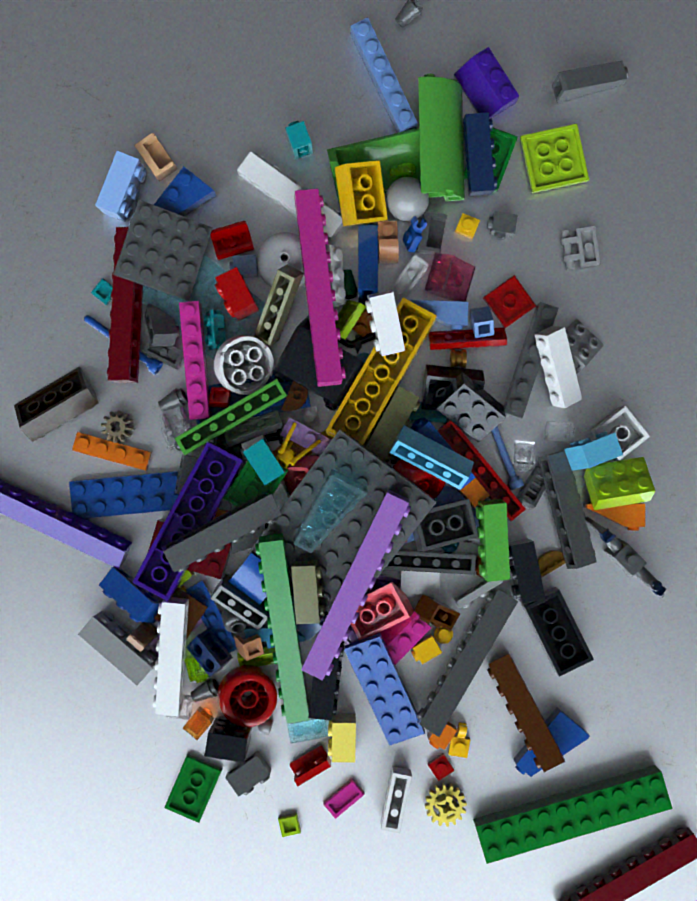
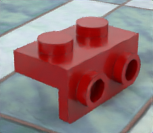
M246 221L219 227L211 232L210 237L218 260L255 250Z

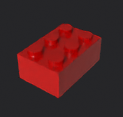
M237 267L215 277L217 283L214 285L219 295L224 299L225 308L232 318L236 317L240 321L260 311Z

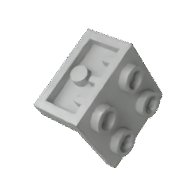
M578 319L566 330L576 374L585 368L604 346Z

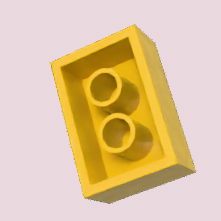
M380 161L348 163L335 167L343 227L388 220Z

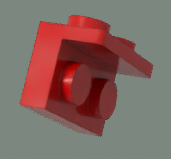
M323 745L317 746L290 763L289 766L295 774L294 782L297 787L331 767V759Z

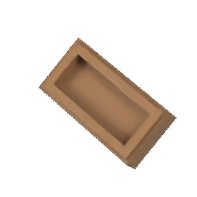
M142 622L126 640L141 652L158 634L157 628L151 623Z

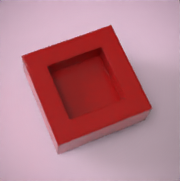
M211 387L209 406L228 408L231 391L225 387Z
M444 753L428 763L429 768L438 781L454 771Z

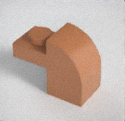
M379 221V264H397L399 258L397 221Z

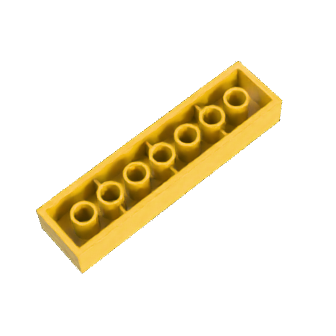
M404 297L402 298L397 307V313L405 351L382 356L379 351L376 352L375 347L373 348L326 429L328 436L334 438L341 428L365 446L432 329L437 315Z

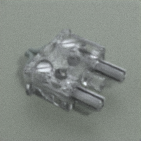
M180 407L177 408L181 418L180 421H178L176 415L170 417L172 424H169L166 414L159 416L163 425L161 431L167 444L166 449H175L177 452L182 451L177 449L179 445L174 438L194 427L192 420H189V417H187L184 408ZM186 424H190L188 429H185ZM178 427L181 428L180 432H176ZM168 431H172L170 436L167 435Z

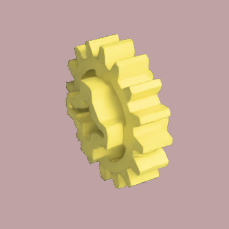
M442 783L441 788L435 785L436 790L430 789L429 794L431 796L425 797L428 802L425 804V809H429L427 816H432L431 820L433 823L438 820L439 826L443 822H445L447 827H449V822L456 825V819L462 820L461 813H466L464 806H467V803L463 800L465 798L464 794L460 793L459 787L453 789V784L451 783L449 787H446L445 783ZM453 795L457 798L458 804L453 801ZM433 806L439 809L438 814L434 811Z

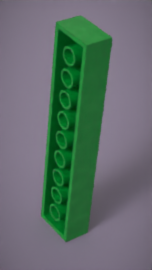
M654 765L473 819L486 864L673 808L662 771Z

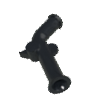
M375 332L372 334L368 333L364 337L357 334L355 340L350 341L347 338H341L338 342L347 348H355L358 354L362 344L376 339Z

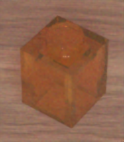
M199 706L185 723L183 729L198 740L214 720L212 712L205 707Z

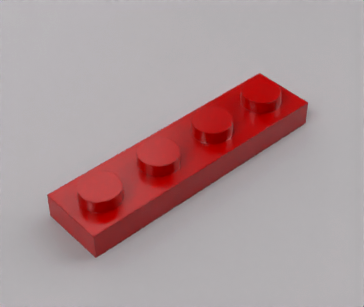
M505 327L494 328V335L475 338L472 329L435 331L428 334L430 350L507 345Z

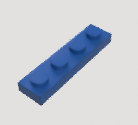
M202 580L187 588L188 594L208 606L201 617L206 628L211 629L229 653L237 650L234 635L225 629L221 617L222 613L216 602L210 599L212 594L205 581Z

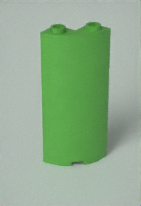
M425 74L424 77H418L421 193H429V198L444 197L446 202L465 200L462 86L456 79L435 77V74Z
M420 128L327 149L338 202L339 195L335 167L343 164L380 161L384 193H387L388 188L395 180L402 177H414L421 181Z

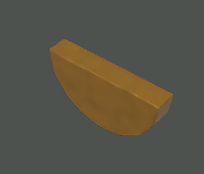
M550 550L538 557L541 578L565 564L562 552Z

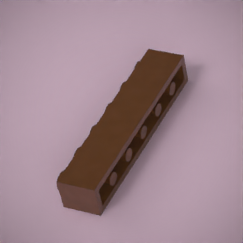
M510 653L489 663L490 668L487 671L492 680L496 679L499 685L496 688L501 697L505 696L508 702L505 705L510 715H515L517 721L514 723L519 733H524L526 747L529 751L533 750L536 756L533 760L537 768H542L546 772L564 763L565 758Z

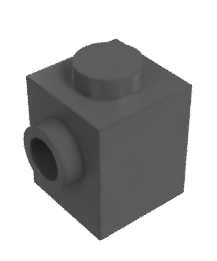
M495 211L492 217L489 216L487 228H490V234L498 239L512 238L515 234L518 215Z

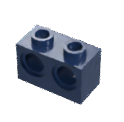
M210 628L197 635L186 647L209 677L220 671L233 658Z

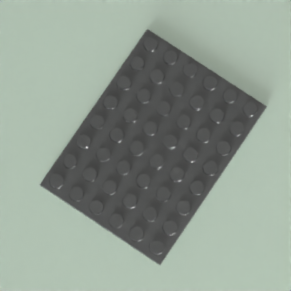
M341 428L280 509L282 515L278 516V520L269 524L261 535L283 533L290 584L292 586L291 566L294 561L318 560V565L322 567L320 586L324 588V597L321 598L322 605H325L327 612L330 611L388 489L410 499L409 506H411V510L407 518L402 517L400 524L403 526L398 536L393 535L391 540L394 542L392 549L389 553L385 552L382 558L385 560L381 571L376 570L373 576L375 578H378L437 502L436 499ZM255 544L253 545V547H252V548L250 549V551L248 552L249 554H250L251 552H253L254 554H256Z

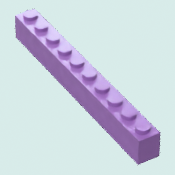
M388 489L303 664L302 671L322 681L325 675H330L334 667L331 662L334 657L338 659L342 651L340 644L342 640H347L351 632L348 629L350 623L355 624L359 613L356 611L359 605L364 606L368 597L365 593L368 588L372 589L377 579L373 576L376 570L381 571L385 560L382 559L385 552L389 553L394 544L391 541L394 534L398 536L403 526L400 524L403 516L407 518L411 510V506H409L410 499Z

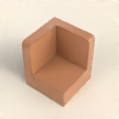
M238 634L234 636L237 652L246 661L264 654L261 637L258 634L244 640Z

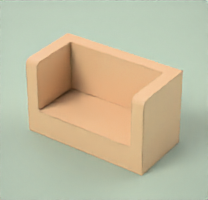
M151 133L134 145L159 182L178 169L154 133Z

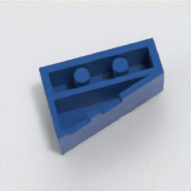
M183 166L154 205L185 217L187 216L186 214L199 208L203 203L217 195L211 187Z
M112 567L99 584L103 589L102 592L107 597L113 598L116 601L115 604L120 609L130 613L129 617L137 623H155L157 620L154 618L158 613L160 602L153 598L154 594L146 592L142 587L132 583L134 578L123 569Z

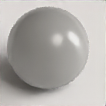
M402 177L395 180L386 193V205L389 212L395 218L402 221H411L414 216L418 219L425 213L429 204V193H421V181L414 177Z

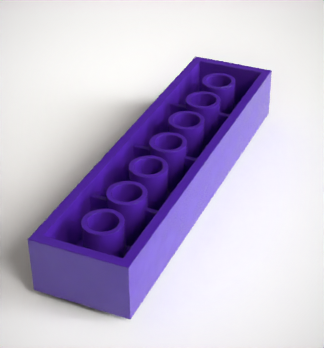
M207 441L132 583L166 601L171 599L186 570L174 572L161 547L214 519L245 460Z

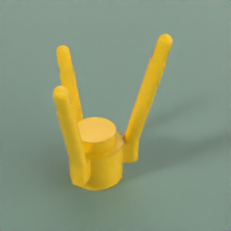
M296 422L292 424L276 455V459L282 468H287L289 464L294 466L300 458L321 443L320 439L294 457V452L290 449L293 441L289 442L297 425Z

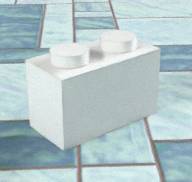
M400 571L399 589L407 597H415V594H425L434 598V595L439 596L440 573Z

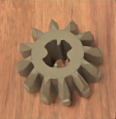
M111 411L109 412L110 418L107 416L103 417L107 423H101L102 427H106L102 434H108L106 439L111 440L113 438L114 443H118L119 439L121 442H125V436L128 438L132 436L128 430H134V427H129L133 420H127L129 416L127 413L122 416V411H117L116 415ZM115 423H117V424L120 423V425H119V427L121 428L120 430H116V431H115V429H116V426H114Z

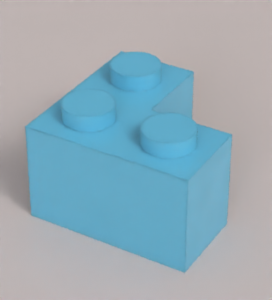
M607 431L596 434V438L593 440L589 437L571 442L570 447L564 449L571 470L591 468L623 455L616 433L607 434Z

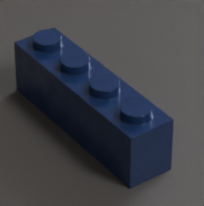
M489 112L465 114L463 129L469 196L491 195L495 188H497V177L493 175V169L496 168L495 157H492L494 139L490 136V131L493 129L492 118L489 119Z

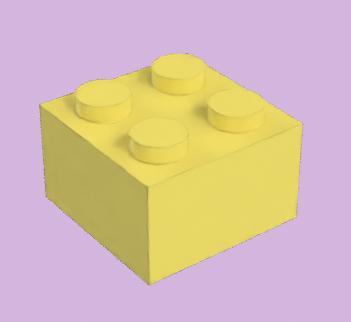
M356 714L333 715L332 721H329L328 736H332V739L328 741V756H332V762L355 763Z

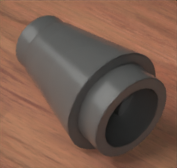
M407 0L395 21L403 28L421 15L423 7L417 0Z
M176 388L158 402L159 407L164 412L185 406V403L188 402L187 394L182 388Z
M207 679L191 692L192 700L198 702L216 697L219 683L216 679Z

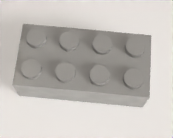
M99 612L91 618L78 635L135 685H138L155 666L157 655L150 649L144 648L141 652L126 640L129 636L127 628L115 623L113 616L108 612Z

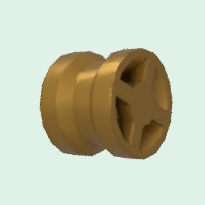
M450 349V367L460 366L461 368H466L467 350L456 351L455 349Z

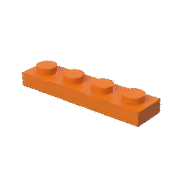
M77 432L72 451L145 471L148 469L152 454L150 451L114 443L110 440Z

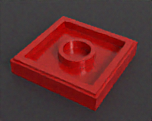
M515 275L483 297L501 325L505 328L536 307V304Z

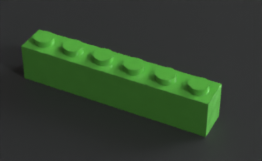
M276 379L174 439L183 454L187 455L205 445L207 441L210 442L286 398L287 395Z

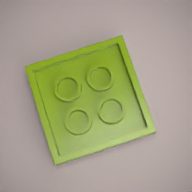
M577 124L520 136L532 194L589 181Z

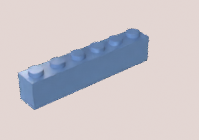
M369 18L351 25V37L396 132L416 129L418 122Z

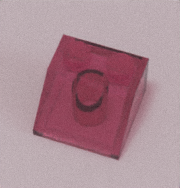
M435 253L425 291L449 300L466 302L476 267L454 255Z

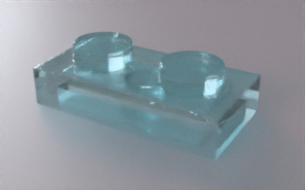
M311 718L310 721L287 724L291 744L328 737L326 720Z

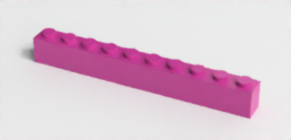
M318 189L295 191L294 199L318 387L342 384V379L345 378L344 366L341 367L340 359H343L342 347H338L337 341L341 337L340 329L336 328L335 321L338 320L337 309H333V301H336L335 290H331L330 285L333 282L332 270L329 271L328 269L331 257L330 251L326 252L328 234L324 233L323 226H326L325 214H321V207H324L323 195H319Z

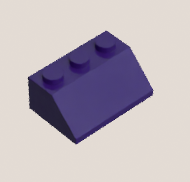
M489 47L474 55L454 73V77L462 86L464 93L476 112H489V119L516 104L519 98V94Z

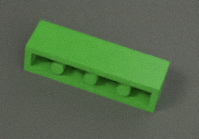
M501 499L478 501L476 516L479 519L477 532L478 538H480V546H478V554L481 557V565H479L480 576L487 582L510 580L507 503Z

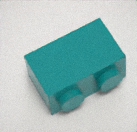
M294 121L288 124V127H285L295 160L313 154L312 142L304 121Z

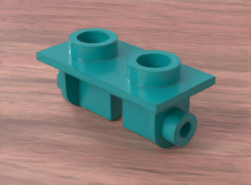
M209 310L204 316V325L207 327L205 342L209 351L216 349V346L218 350L226 341L225 332H218V328H225L222 310H216L214 314L213 310Z

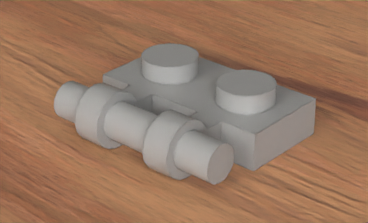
M595 226L575 229V237H570L569 230L562 231L563 239H561V244L564 246L565 256L563 257L567 270L574 269V261L579 260L580 268L601 264ZM577 243L578 254H573L571 244Z

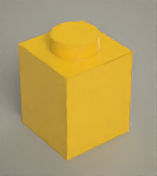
M430 633L417 642L411 653L416 662L420 660L423 665L441 654L442 651Z

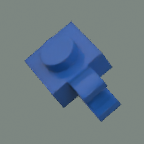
M416 216L411 219V224L402 239L407 251L415 253L423 238L421 233L427 226L425 218H422L420 223H418Z

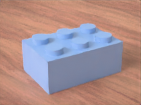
M120 151L116 152L95 204L104 214L124 222L126 218L131 216L133 210L131 207L134 200H137L140 192L138 188L140 183L144 182L147 175L146 168L139 159Z

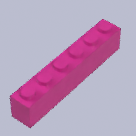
M199 301L179 302L189 420L209 419L212 417L211 407L209 406L210 392L202 304Z

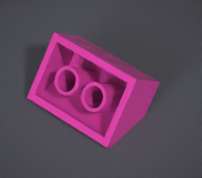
M415 611L410 618L379 632L395 665L431 629L430 624L419 619L420 615Z

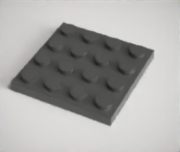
M138 199L113 275L189 301L213 227Z

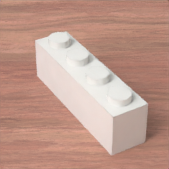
M551 326L534 334L552 406L567 408L582 400L565 327Z

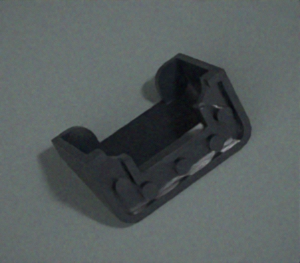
M297 326L273 369L272 375L282 383L285 381L289 382L291 379L323 397L326 408L337 411L362 369L364 362L342 349L343 359H340L341 367L344 366L345 378L342 379V384L318 387L311 331Z

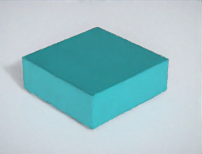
M102 278L91 293L105 305H108L112 300L111 292L113 291V286Z

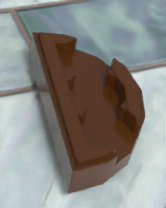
M293 381L282 411L291 412L301 408L307 400L308 389Z

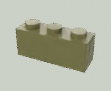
M318 560L294 561L291 570L296 624H318L321 622L322 617H325V605H322L321 598L324 597V588L320 586L322 567L318 565Z

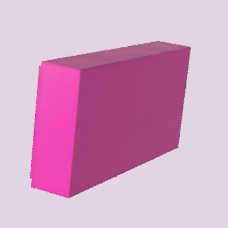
M352 778L325 800L323 805L336 819L363 797L365 792Z

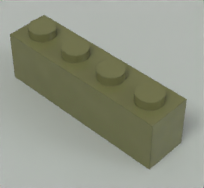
M288 264L277 270L254 334L255 338H258L268 346L279 341L304 275L303 272Z
M398 386L365 447L388 463L392 457L390 451L395 438L404 425L406 427L409 426L411 422L409 416L412 411L416 413L421 404L418 401L420 397Z

